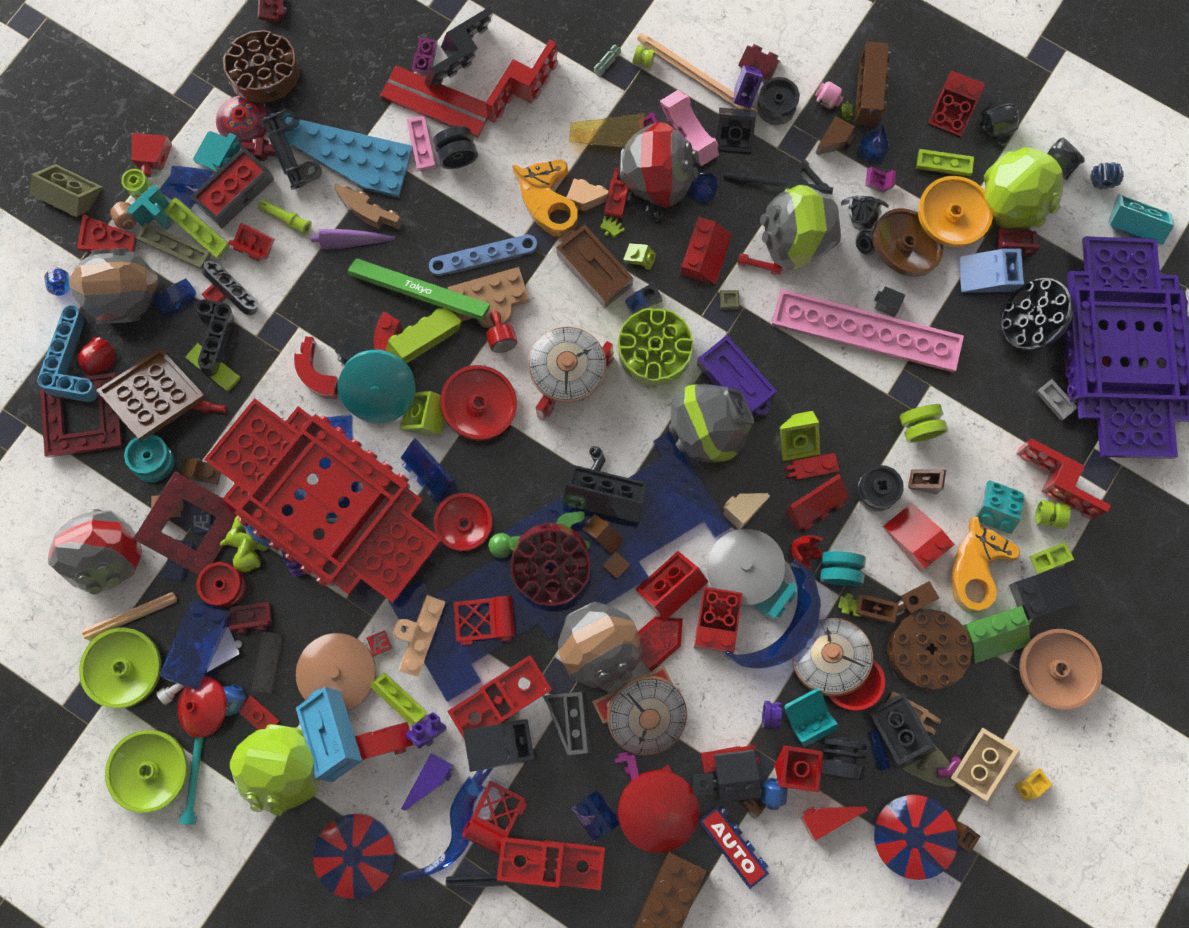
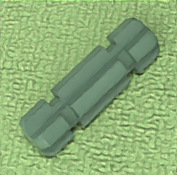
M613 45L610 49L611 51H608L599 61L600 63L594 67V72L597 75L601 76L605 69L614 62L615 57L620 55L621 48L617 45Z

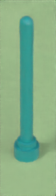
M195 737L186 808L183 814L180 815L179 824L196 825L197 816H195L193 811L203 738Z

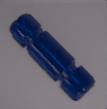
M878 730L869 733L870 741L873 742L872 748L875 759L878 760V769L880 771L890 768L888 760H886L887 755L883 741L880 740L882 738L881 733Z

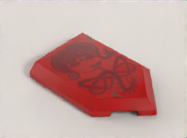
M655 616L638 631L643 650L641 661L651 672L681 647L682 618L669 617L665 621L661 617Z

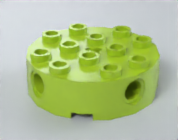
M659 308L642 309L631 315L621 328L617 346L619 362L625 372L639 383L650 386L666 385L678 379L689 366L693 352L692 332L685 320L671 310Z

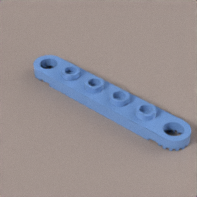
M527 234L437 256L430 260L429 269L434 276L439 277L521 257L522 255L535 252L537 240L534 236ZM530 240L533 246L525 248L523 247V242ZM441 262L444 265L443 268L439 271L433 268L434 264Z

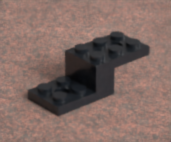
M490 6L446 32L441 48L448 58L430 68L424 82L428 88L433 85L435 87L439 86L444 81L443 79L446 77L452 78L458 73L459 69H466L472 64L478 49L472 39L478 32L482 34L488 29L487 26L492 21L491 18L494 14Z

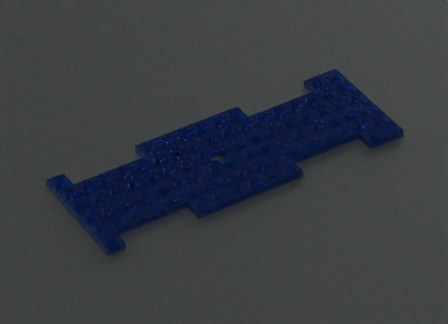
M670 432L653 441L662 458L629 477L630 479L648 483L638 523L629 522L617 517H609L597 512H589L580 508L569 507L562 504L564 497L562 495L501 532L510 537L522 536L534 526L545 523L556 524L559 517L565 513L584 512V520L572 524L570 529L576 531L583 540H587L590 543V548L588 549L591 562L590 575L585 587L570 602L556 606L539 605L521 593L515 586L511 574L512 553L505 558L496 557L434 596H431L421 580L401 592L394 603L388 600L398 619H407L413 622L417 621L426 595L445 601L424 663L447 702L482 682L472 664L509 642H500V638L473 640L472 645L461 646V642H456L454 602L512 596L515 637H512V640L537 624L541 625L550 640L562 632L565 618L568 614L593 602L607 605L647 580L649 577L640 564L641 560L703 522L714 538L731 528L683 452L678 450L676 441ZM593 515L609 523L624 539L612 554L607 552L582 530ZM615 552L630 564L618 580L603 568V565ZM489 603L481 604L477 609L484 617L489 612ZM459 606L460 615L465 619L472 609L468 606ZM474 613L468 622L476 628L482 618ZM485 621L478 631L483 635L491 634V627ZM465 624L461 629V637H468L473 629Z

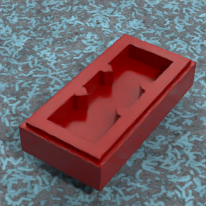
M251 695L246 699L239 711L258 730L266 729V726L270 724L278 725L281 722Z

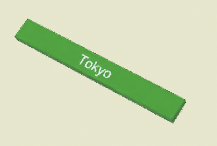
M357 258L347 270L350 276L481 321L490 310L489 303Z

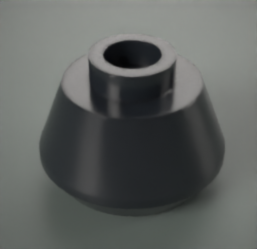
M865 230L858 233L855 244L859 252L864 255L874 254L876 250L873 244V231Z

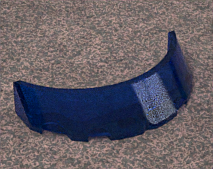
M795 559L789 565L796 581L797 605L793 619L783 635L773 644L760 651L749 654H731L727 651L724 657L742 667L768 668L792 659L806 647L807 641L813 637L818 626L821 607L815 578L808 568Z

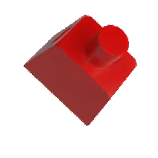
M132 133V161L138 168H141V171L147 178H150L152 169L162 170L164 168L172 143L167 136Z

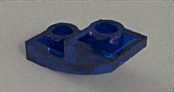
M171 166L169 183L172 186H190L192 189H199L212 177V172L193 167Z
M185 278L163 290L153 298V302L161 313L164 314L179 308V302L196 296V290Z

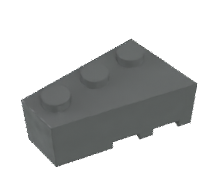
M586 692L543 696L567 755L592 753Z

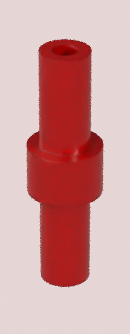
M203 401L191 408L201 410L203 413H226L225 405H216L207 401Z

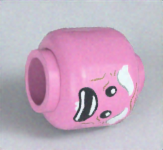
M832 82L822 83L815 94L817 102L828 109H832L834 106L838 107L843 100L841 96L842 89Z

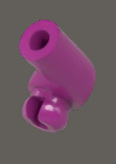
M953 757L951 759L952 762L947 768H936L937 778H951L962 760L959 757Z

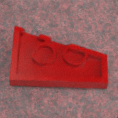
M83 214L77 245L79 251L91 252V250L110 249L111 253V249L129 248V252H135L137 242L135 235Z

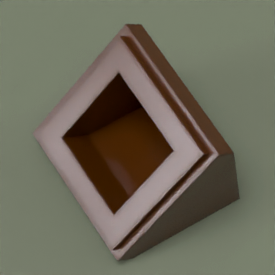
M760 798L746 799L740 803L753 818L760 816L766 807Z

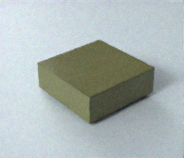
M720 290V310H739V290Z

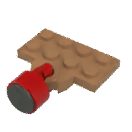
M519 267L448 287V290L490 304V310L482 321L478 320L483 328H490L486 336L491 351L504 353L512 350L517 345L518 341L514 328L507 323L512 318V307L529 302ZM455 312L461 321L472 319V317Z

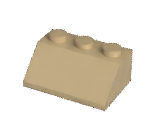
M982 728L952 775L951 780L971 796L989 806L1019 758V749Z

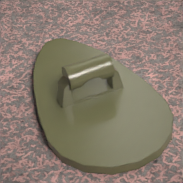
M937 747V751L903 768L909 774L934 785L945 787L956 785L951 778H937L936 768H947L950 764Z

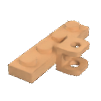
M426 595L416 622L407 619L397 620L393 635L398 639L409 642L398 671L415 677L419 676L445 601ZM402 626L406 627L405 633L401 632Z

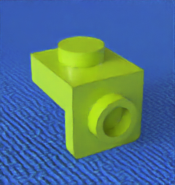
M629 244L624 261L628 264L643 265L647 270H650L655 261L656 253L648 245Z

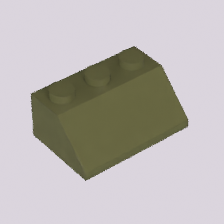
M57 164L31 174V195L76 217L89 211L102 190V186Z

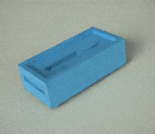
M328 687L315 690L306 701L296 707L303 736L314 759L313 771L315 779L334 782L361 763L362 759L341 691Z

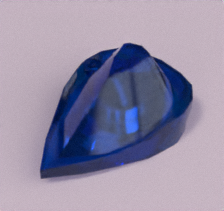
M883 124L866 134L860 141L858 150L864 157L880 161L887 155L889 143Z
M712 173L698 174V178L692 181L686 194L696 201L708 203L713 199L717 191L716 176Z

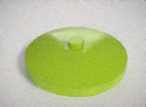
M114 628L99 634L84 650L79 665V677L86 694L96 703L109 708H127L140 703L154 690L161 674V657L155 643L144 633L130 628Z
M141 730L124 737L112 749L105 767V782L111 797L121 807L137 813L154 812L170 805L182 792L188 777V760L183 747L171 735L157 730Z

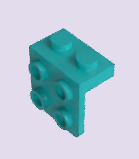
M209 131L194 155L193 161L217 172L238 153L241 143L237 136L229 133L226 138Z
M989 480L986 483L983 503L975 517H978L980 523L1012 534L1021 520L1024 494L1016 489Z
M783 581L780 589L771 599L752 607L771 621L776 617L780 618L786 610L784 608L786 602L791 603L796 597L797 593L795 590L797 586L792 582L788 585Z
M818 688L791 701L784 707L793 733L803 747L839 729L837 722L828 712L822 692Z

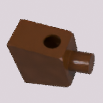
M930 581L899 597L901 601L897 602L899 603L897 616L906 611L908 614H911L939 599ZM912 597L916 599V603L913 605L909 603V599Z

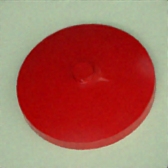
M472 365L456 371L447 380L441 393L440 407L445 422L455 433L466 439L484 441L499 436L509 427L516 414L517 398L512 384L501 372L488 366Z
M653 770L640 774L626 786L619 800L618 819L622 831L633 845L646 852L665 853L682 846L692 836L699 820V803L697 796L693 794L692 787L681 776L666 770Z

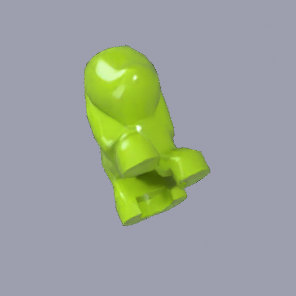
M236 516L232 529L227 533L226 538L221 541L220 545H230L238 548L233 558V565L239 572H249L254 568H259L261 565V559L255 550L266 551L269 547L257 543L247 533H244L243 525L237 521L239 516Z

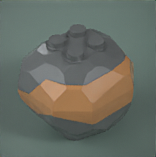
M129 248L111 249V253L110 249L91 250L92 254L78 264L70 277L69 286L72 296L92 318L96 319V324L141 320V316L146 313L154 298L158 286L157 274L137 253L129 252Z
M593 602L568 614L565 618V624L558 641L559 656L571 680L587 687H600L603 690H608L613 687L615 680L621 679V681H626L631 678L632 671L641 660L643 650L636 625L629 615L600 602Z

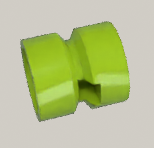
M130 169L122 176L123 187L135 200L152 186L146 175L139 169Z
M1040 500L1035 512V523L1042 526H1049L1051 524L1053 528L1064 530L1070 520L1071 508L1066 504L1057 503L1054 505L1051 501Z

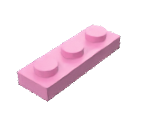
M425 116L407 119L418 172L436 168Z

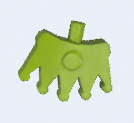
M604 216L600 227L601 230L605 231L604 236L607 237L610 234L615 238L624 232L625 228L620 229L622 223L616 225L618 219L611 223L612 217L606 221L607 216Z

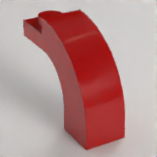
M305 336L304 342L301 343L300 347L302 354H294L296 372L311 392L323 398L337 400L339 379L337 376L322 375L314 370L313 360L316 341L313 337Z

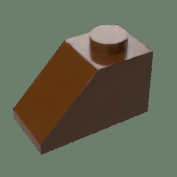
M835 117L820 141L816 154L821 155L842 150L846 143L850 145L855 136L853 134L855 126Z

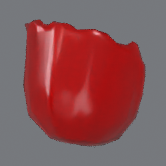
M94 337L81 349L77 356L79 367L89 375H99L105 372L116 361L114 348L111 347L108 341L100 337Z

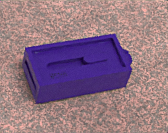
M727 335L698 358L696 365L715 386L739 389L744 395L752 415L763 416L768 414L771 409L770 400L775 397L776 389Z

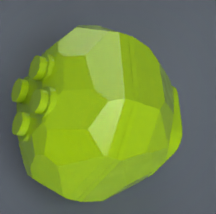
M1024 147L1014 152L1008 151L984 174L986 206L992 212L993 220L1003 229L1025 230L1034 226L1041 227L1047 219L1045 217L1048 214L1052 213L1054 215L1061 208L1059 204L1063 195V172L1057 161L1045 152L1029 147Z
M267 725L266 729L257 730L240 743L230 761V769L236 789L240 796L249 802L250 809L255 812L265 810L274 815L281 816L283 812L311 799L317 793L320 783L319 779H315L313 771L314 759L310 748L303 736L302 730L297 728Z

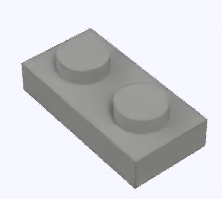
M1053 379L1036 391L1038 396L1061 421L1078 408L1074 403L1070 402V398Z

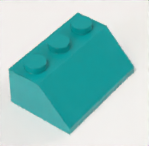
M1118 194L1109 218L1110 226L1114 230H1124L1135 238L1157 239V243L1161 245L1165 243L1174 227L1170 212Z

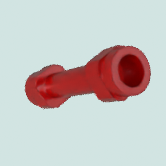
M740 253L737 264L743 267L750 265L769 270L774 275H780L782 271V266L775 262L772 264L749 258L748 254Z

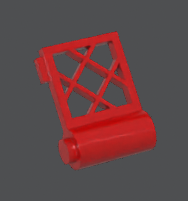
M512 596L454 602L456 642H461V646L472 645L473 640L500 638V642L512 641V637H515ZM489 603V612L484 617L477 609L481 604ZM459 606H468L472 609L465 619L460 615ZM474 613L482 618L476 628L468 622ZM485 621L491 627V634L483 635L478 631ZM465 624L469 625L473 631L468 637H461L462 627Z
M489 780L471 819L463 831L462 837L500 855L502 837H508L518 814H523L527 805L524 803L526 798ZM491 787L498 789L501 798L491 802L488 793ZM513 797L519 800L516 808L508 811L505 799ZM502 801L505 812L495 816L492 804ZM489 806L492 817L485 820L478 817L481 808ZM504 815L508 819V825L505 830L498 827L496 818Z

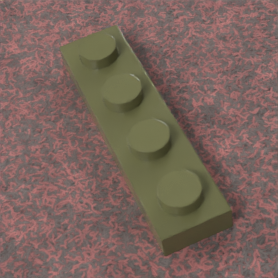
M144 223L136 237L138 241L201 270L203 269L204 262L208 261L212 255L209 251L148 223Z

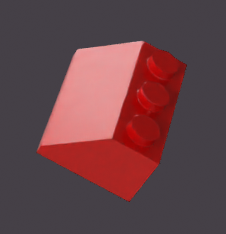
M698 217L680 275L716 285L732 234L717 222Z
M839 474L789 506L785 513L797 531L810 529L814 526L813 522L819 518L822 521L830 515L829 511L834 508L839 510L846 505L845 501L849 496Z
M677 551L635 590L666 621L708 583V580L698 566Z

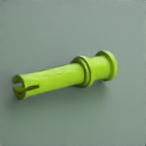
M265 199L260 201L263 204H258L259 210L283 221L288 228L300 231V234L303 236L307 235L312 227V221L300 218L297 213H289Z

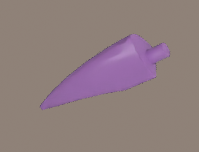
M319 229V235H311V242H320L321 249H342L395 240L394 236L345 229Z

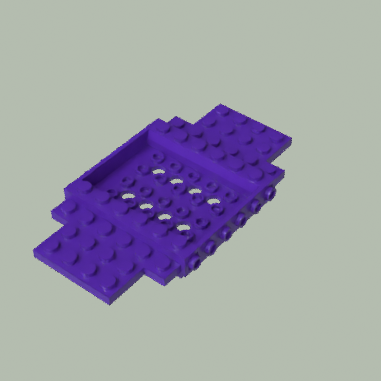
M1085 236L1082 239L1085 271H1070L1067 273L1068 290L1074 301L1073 317L1063 334L1066 345L1064 354L1065 359H1067L1066 376L1069 382L1067 393L1070 396V402L1078 404L1079 419L1097 420L1100 457L1175 459L1178 457L1175 422H1189V317L1186 292L1179 289L1178 275L1160 274L1157 239ZM1102 320L1107 323V330L1100 329L1099 321ZM1118 321H1122L1125 324L1126 329L1124 331L1117 328ZM1136 322L1143 324V331H1138L1135 328ZM1154 322L1162 326L1161 332L1154 330ZM1103 357L1110 359L1111 365L1109 367L1102 364ZM1122 357L1129 361L1128 367H1123L1120 364ZM1139 358L1147 361L1146 368H1142L1139 365ZM1157 359H1162L1165 362V368L1157 366Z

